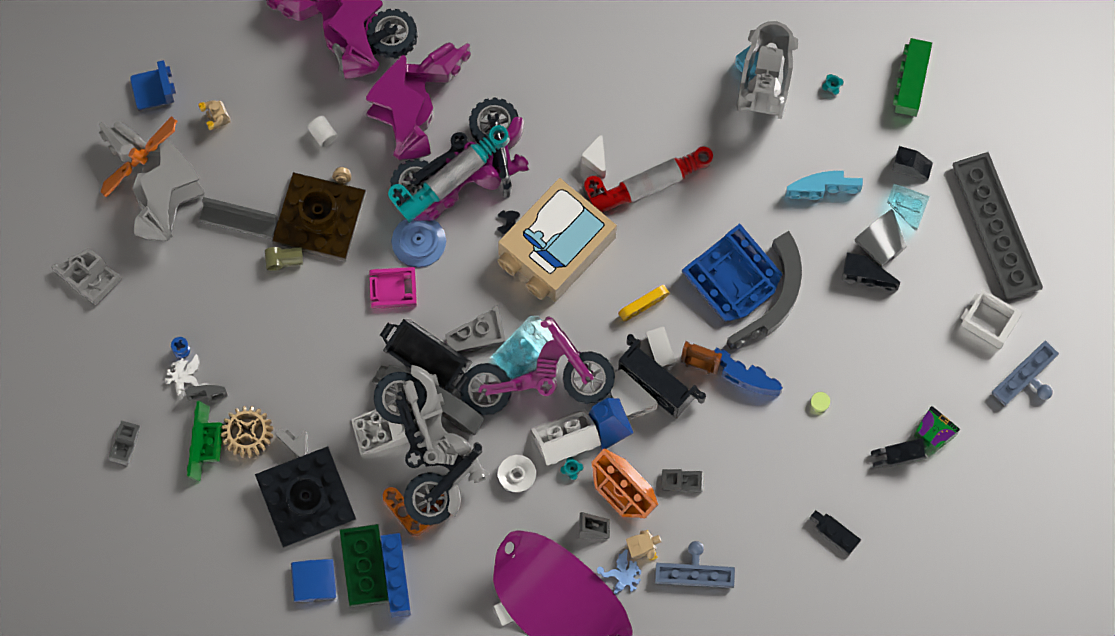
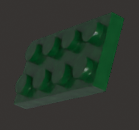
M379 524L339 529L349 607L389 602Z

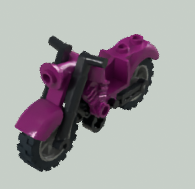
M494 97L490 100L489 98L484 99V102L476 104V108L472 109L471 116H469V127L475 141L480 144V140L484 141L483 137L487 138L486 135L488 133L486 132L494 126L508 122L506 129L509 133V143L499 150L495 149V153L492 151V155H488L487 163L468 177L467 180L465 179L439 202H434L414 220H428L429 222L436 220L446 208H451L455 201L459 200L458 193L460 189L470 182H475L477 185L488 190H495L500 186L502 180L503 196L505 198L510 197L512 188L510 176L519 171L529 170L527 166L529 163L524 156L515 154L514 160L511 161L509 150L518 143L524 130V120L518 116L517 110L514 109L510 102L507 103L505 99L499 100ZM501 114L507 117L504 119H499ZM481 123L488 124V126L482 130ZM462 132L453 134L450 140V150L430 163L425 160L420 161V159H414V161L407 160L405 161L406 163H401L398 169L393 171V177L390 179L391 186L395 184L411 186L407 190L409 193L412 191L414 195L423 188V184L430 177L432 178L440 169L444 168V166L446 167L464 149L466 150L471 144L476 143L473 141L468 142V137ZM497 133L494 139L502 140L505 135ZM408 176H410V182L404 181ZM395 193L396 197H399L402 202L399 204L400 206L410 198L408 197L404 200L400 193Z

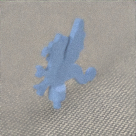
M627 549L622 554H619V559L616 561L618 570L613 569L605 573L603 567L597 568V573L601 574L602 577L614 576L619 580L615 586V594L619 591L621 592L626 585L630 586V591L633 592V589L636 590L637 588L632 583L639 584V581H641L640 578L636 580L633 577L637 575L636 572H639V575L641 574L637 561L634 563L630 561L629 568L626 571L628 565Z

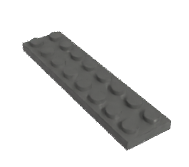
M989 152L953 162L952 166L1006 301L1042 290L1043 285Z

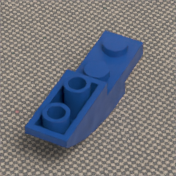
M717 347L714 350L715 353H722L720 366L724 368L722 376L730 382L759 394L779 396L782 393L783 387L781 383L775 378L771 379L761 367L751 365L747 370L742 362L733 360L726 350H720Z

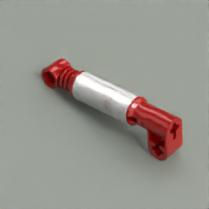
M699 147L691 155L687 154L682 159L675 157L645 170V172L643 171V173L641 172V174L639 173L620 182L617 187L608 191L599 177L589 176L584 182L583 191L588 202L604 213L624 203L630 204L638 201L643 197L682 181L692 171L695 172L697 169L709 167L713 160V152L708 147ZM705 154L708 160L701 161L698 155ZM590 184H592L593 186L597 185L596 193H599L601 191L602 193L591 198V196L594 194V189H589Z

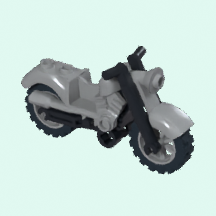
M412 365L411 374L399 371L383 377L374 390L373 400L377 412L383 419L390 423L404 424L405 435L410 444V449L405 456V462L410 468H418L425 464V467L444 466L449 470L443 476L432 472L419 474L409 482L405 489L404 505L411 518L420 524L435 525L448 519L451 514L456 516L461 502L460 490L457 484L468 473H470L468 481L474 480V483L486 480L485 476L490 474L481 467L477 460V457L482 453V445L479 442H475L471 450L466 439L454 433H448L442 427L441 415L443 411L441 405H444L442 394H437L436 386H439L436 374H429L423 368ZM397 383H403L404 390L402 392L399 391ZM422 383L424 384V386H425V388H426V391H427V399H426L425 389H424ZM394 384L397 394L388 392V388ZM385 394L395 397V399L386 404ZM406 399L411 403V407L407 404ZM394 402L397 404L396 412L388 407ZM412 453H415L416 456L420 455L417 464L408 461ZM427 484H433L435 486L429 491ZM422 486H425L427 492L425 495L417 492ZM418 495L425 500L416 504L415 496ZM445 499L442 508L436 504V500ZM428 503L426 513L418 508L419 506ZM430 505H434L438 511L429 513Z

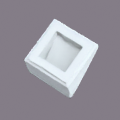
M501 602L494 605V610L502 626L514 621Z

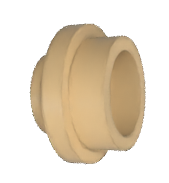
M338 167L333 172L332 178L337 183L345 184L351 181L350 170Z

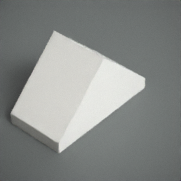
M598 136L582 154L581 162L601 178L606 176L603 137Z

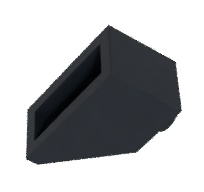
M899 146L892 171L929 180L933 162L917 150Z

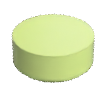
M824 392L815 393L810 402L812 409L816 412L826 411L830 406L829 396Z

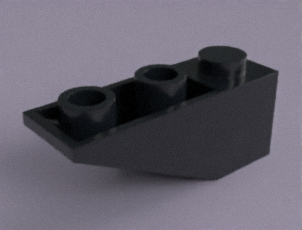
M847 252L841 280H846L849 284L861 283L870 288L882 287L886 291L898 290L900 281L870 258Z

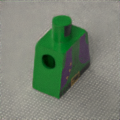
M931 406L918 426L914 437L916 439L923 438L925 448L935 453L956 437L960 428Z

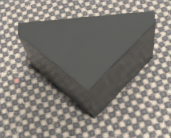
M584 512L580 513L579 539L610 538V519Z

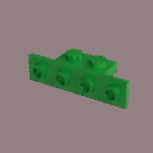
M201 401L196 402V409L194 410V425L187 465V477L195 481H201L203 462L220 461L223 438L221 433L223 432L222 425H224L221 422L208 423L210 406Z

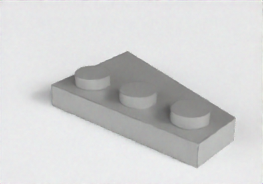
M498 305L489 312L479 315L473 321L465 323L445 334L447 345L461 353L506 343Z

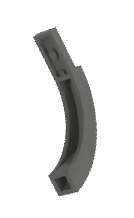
M790 231L777 237L772 243V248L780 260L783 271V289L779 299L764 316L728 337L726 344L730 350L735 347L737 349L742 347L749 338L752 337L754 339L761 335L762 330L766 336L770 335L786 320L792 311L801 286L802 264L798 247Z

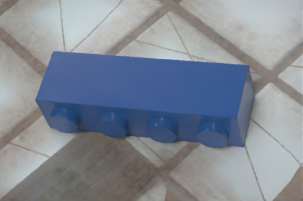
M400 533L381 535L391 618L411 615Z

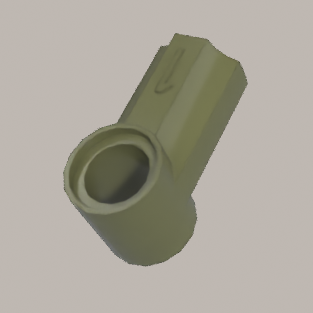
M271 247L265 249L266 269L277 271L287 266L303 265L302 247L291 249Z

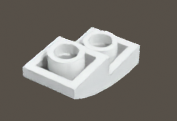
M660 327L646 332L654 360L663 368L676 365L665 328Z

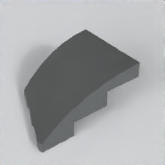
M893 209L878 218L854 240L881 267L890 259L893 260L907 247Z

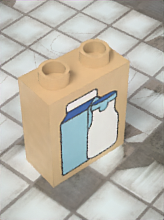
M559 178L498 242L500 257L497 262L512 276L518 271L529 280L526 283V287L538 299L543 300L548 296L556 302L616 239L617 225Z

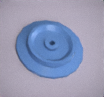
M404 219L393 231L391 240L393 252L400 261L408 266L418 268L430 266L439 260L445 251V232L435 220L430 222L428 220H412L409 223Z

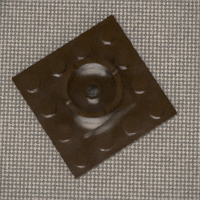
M293 172L272 243L289 248L302 247V251L346 261L366 190Z

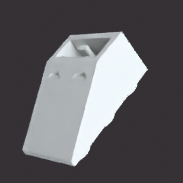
M406 400L407 404L411 407V403ZM394 402L388 407L396 412L397 404ZM376 409L351 419L361 456L409 443L405 435L404 424L388 422L380 416Z

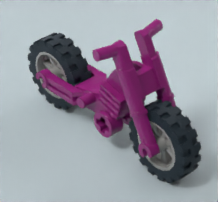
M548 316L541 322V327L548 328L553 339L546 342L542 347L537 359L536 370L510 379L506 374L507 372L496 364H477L466 372L470 379L462 391H460L461 399L477 413L493 415L507 405L512 391L534 388L541 395L549 396L557 388L558 384L555 377L558 375L560 357L565 354L568 358L562 378L565 390H567L570 397H573L578 402H583L584 404L597 403L603 400L614 386V368L609 360L600 353L578 351L556 321ZM592 364L597 365L600 369L594 372L591 370ZM576 371L578 372L580 377H574ZM602 371L603 380L594 378L596 374ZM486 375L485 382L482 383L477 377ZM489 375L494 377L497 381L489 382ZM474 380L480 385L479 388L472 389ZM576 380H582L583 385L581 388L577 386ZM546 381H548L549 385L552 384L549 390H547V387H543ZM592 381L601 383V386L595 390ZM587 383L590 384L592 390L590 392L583 391ZM472 392H479L482 394L477 400ZM484 395L487 396L489 403L480 402ZM490 395H499L498 398L492 402Z

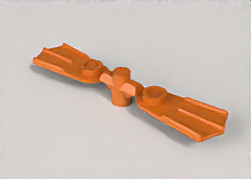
M171 116L149 139L145 149L137 150L132 148L128 155L132 158V161L123 164L103 182L101 193L108 197L120 184V181L125 176L127 177L131 174L133 167H136L139 163L144 165L148 160L146 156L149 152L155 151L160 143L164 142L175 132V125L178 121Z

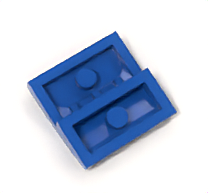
M333 559L291 563L294 602H313L314 600H333L336 598Z

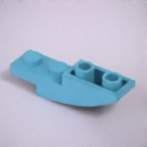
M844 171L816 173L801 178L787 186L785 197H790L791 199L809 197L811 200H818L823 198L825 191L829 193L846 191L849 194L861 192L863 178H844Z

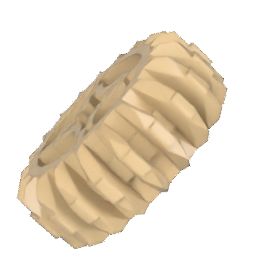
M243 406V411L239 412L238 408L235 409V415L229 412L228 415L231 419L224 418V423L227 425H222V429L225 432H222L221 436L225 438L223 444L228 445L227 450H233L235 456L240 452L242 458L245 457L246 453H248L249 458H252L253 452L259 456V449L266 451L264 444H271L268 439L273 438V434L270 432L274 428L270 426L272 423L271 419H266L267 414H261V409L258 408L254 412V407L251 406L249 411H247L246 406ZM243 419H254L248 423L242 421ZM237 425L239 432L233 440L232 430ZM262 425L263 433L260 439H258L255 432L258 430V426ZM243 428L247 431H251L252 436L248 433L244 434ZM245 441H250L253 443L251 445H241Z

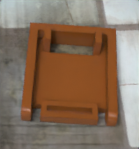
M685 341L680 362L686 364V367L690 365L704 370L708 375L710 373L717 375L722 353H715L713 350L694 343L692 345Z

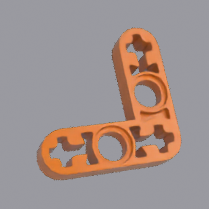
M394 487L384 490V503L410 535L419 536L433 526L420 524L418 531L416 529L411 530V524L413 522L418 524V522L412 519L409 514L405 517L398 514L399 508L405 507L402 494ZM388 493L396 494L395 499L398 502L396 506L392 499L387 500ZM443 499L436 500V504L439 507L443 504ZM430 505V510L438 511L434 505ZM427 506L423 508L421 511L426 513Z

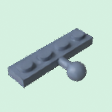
M1045 340L992 391V394L1006 406L1030 383L1037 389V394L1041 399H1049L1053 394L1052 388L1047 384H1042L1035 377L1059 353Z
M693 541L688 546V551L692 555L691 565L656 563L655 584L734 588L735 567L699 565L700 555L704 551V546L699 541Z

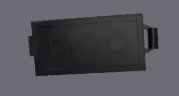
M403 319L400 325L388 322L380 333V336L386 343L383 349L385 353H389L410 369L412 365L423 368L429 374H436L439 387L450 394L455 389L462 391L470 379L466 372L473 362L411 319ZM396 327V331L388 341L386 338L388 337L392 329Z
M633 334L627 336L626 343L630 347L619 359L618 370L622 369L657 401L659 406L677 419L694 399H697L700 404L705 402L706 394L701 392L696 385H693L688 390L687 386L640 349L641 340L634 338Z

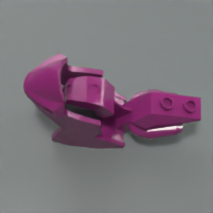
M450 42L445 43L428 54V57L421 64H407L406 56L402 55L373 85L367 94L366 100L374 104L367 111L366 115L393 127L396 141L393 156L400 161L419 159L431 154L428 136L424 131L428 129L433 119V105L429 93L426 92L425 83H447L453 76L456 77L461 70V64L467 62L471 56L469 43H466L459 49L455 48Z

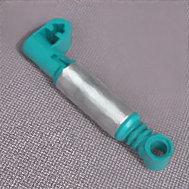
M501 125L494 126L490 133L486 135L487 138H482L484 141L480 140V144H471L466 150L464 149L446 167L444 166L432 178L430 177L423 184V188L413 196L401 184L391 186L388 191L391 202L410 223L434 202H439L445 198L453 189L457 188L465 179L467 180L468 177L487 163L488 155L491 156L492 151L495 153V149L499 150L505 147L510 140L507 129ZM497 133L505 135L502 140L494 139ZM397 192L402 195V197L404 198V200H406L408 197H410V198H409L406 202H404L400 207H399L398 205L401 204L402 202H401V200L399 199V197H396L395 193H397Z

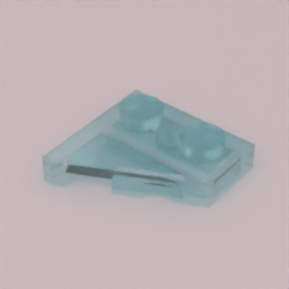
M894 184L887 203L917 231L930 196Z

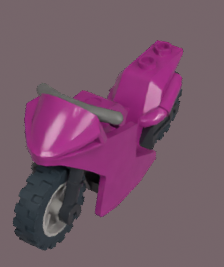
M266 0L270 8L278 9L285 17L293 18L297 21H303L321 13L324 20L323 29L328 49L335 53L339 64L338 71L340 73L344 72L345 79L358 78L375 73L380 66L374 57L376 54L380 57L385 56L386 59H399L400 56H406L408 52H411L414 49L413 46L417 44V27L412 16L409 17L407 12H401L400 9H386L384 12L380 11L378 15L375 14L383 6L381 0ZM398 25H401L404 28L398 30ZM405 32H406V35H405L404 38L401 37L400 35H398V34H402V33H405Z

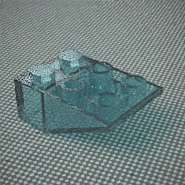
M530 316L492 355L494 360L507 372L511 379L535 370L542 347L546 342L553 339L549 329L541 327L542 319L539 316Z

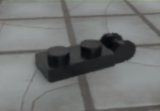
M923 438L871 451V456L877 457L885 454L887 456V460L873 462L874 468L892 467L927 459Z

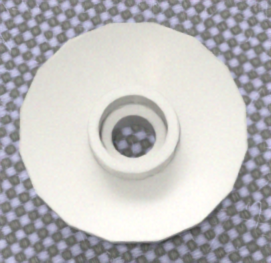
M512 455L501 462L497 475L503 488L510 492L520 493L532 487L536 480V469L529 458L523 455ZM519 473L521 476L520 478H514L513 475Z

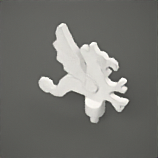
M197 354L187 365L185 371L184 368L188 362L187 360L183 361V358L171 364V366H176L174 373L170 369L167 370V375H171L172 378H166L165 380L168 381V385L172 381L176 382L175 390L178 391L177 395H181V391H184V383H191L194 387L201 386L198 384L197 379L191 376L195 371H198L200 364Z

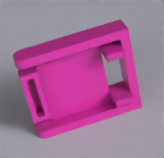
M415 267L369 270L370 276H377L369 277L370 300L378 301L372 302L371 308L417 306ZM412 279V293L405 294L404 280Z

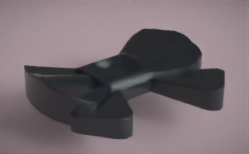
M502 210L498 217L507 220L506 225L498 227L497 230L505 235L516 224L520 213L513 210L506 212Z

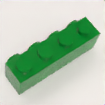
M910 38L909 44H905L903 55H906V59L901 61L899 70L903 72L902 78L898 77L896 85L899 93L894 95L892 104L896 106L895 113L917 117L933 42Z

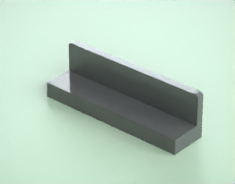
M203 197L200 222L273 240L278 223L275 214Z

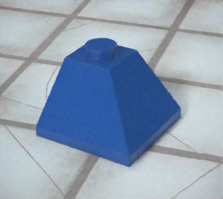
M606 398L592 406L588 415L596 426L602 450L633 434L619 398Z

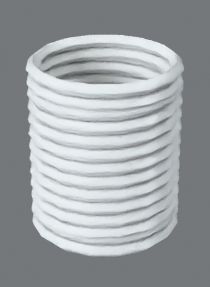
M324 116L315 118L308 125L309 131L321 147L328 146L337 138L335 130Z

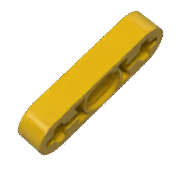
M661 285L622 308L618 314L623 322H626L665 299L670 292L665 285Z

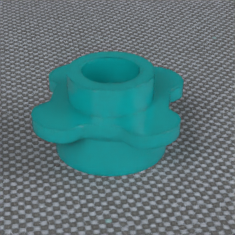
M827 75V80L822 85V89L832 92L833 95L839 94V88L844 84L843 79L836 75Z
M569 457L560 471L562 474L568 475L571 480H576L578 473L583 470V464Z

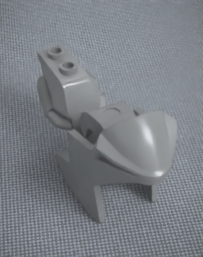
M768 21L761 24L756 30H750L748 40L752 44L745 58L736 107L739 112L741 109L777 115L778 119H782L793 70L792 50L798 49V39L793 36L792 31L785 24L778 21ZM769 43L776 44L777 48L768 47L767 45ZM759 52L755 71L756 76L749 81L755 54ZM784 56L783 81L780 86L777 78H779L782 57Z
M116 122L111 129L104 123H99L101 129L99 132L104 142L108 140L110 143L108 147L113 156L118 155L122 162L132 161V158L128 156L132 148L137 150L145 149L147 143L138 133L124 123ZM167 138L158 145L155 151H150L146 156L148 160L143 165L142 172L137 174L132 187L142 209L135 218L134 233L136 236L149 240H170L173 237L171 232L178 206L205 194L197 182L199 176L192 165Z

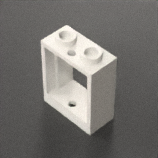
M982 290L980 294L976 293L970 303L973 304L971 309L966 308L961 316V319H963L961 326L1001 349L1019 321L1022 312L987 291ZM981 302L1010 318L999 337L970 321Z

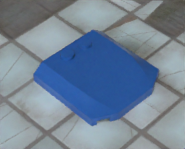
M740 223L682 269V273L723 322L742 319L749 315L775 293L782 277L781 271Z

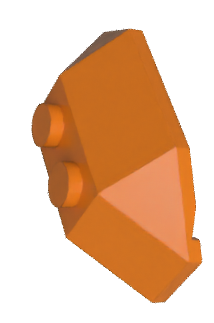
M604 448L591 462L595 489L622 517L645 519L659 505L653 488L626 459Z

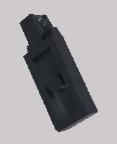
M817 510L811 515L810 519L817 524L815 528L818 530V533L849 556L861 542L859 537L831 515L825 514L823 516Z

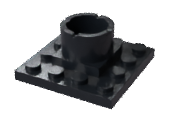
M328 446L255 474L283 548L356 520ZM305 492L308 493L309 498L303 499L302 494Z

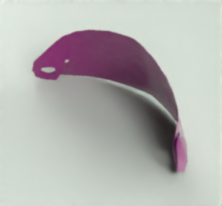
M522 530L510 532L501 542L495 557L493 573L495 590L510 617L527 635H633L628 615L619 599L599 576L570 551L543 535ZM508 542L514 544V549L510 554L505 552V546Z

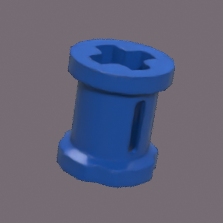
M176 337L172 340L171 348L177 358L184 359L189 356L190 347L185 338Z

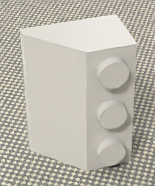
M585 409L531 429L546 465L556 464L560 460L574 457L578 453L593 450L601 445L596 426Z

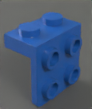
M164 60L157 62V70L135 74L130 77L138 110L174 103L173 94H176L174 83L169 81V77H172L170 66H166Z

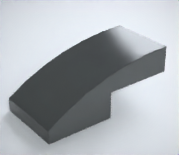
M201 385L184 389L188 401L207 396L209 402L228 396L225 387L217 385Z
M121 421L115 435V443L109 455V461L128 466L140 425Z
M662 469V489L703 492V472Z

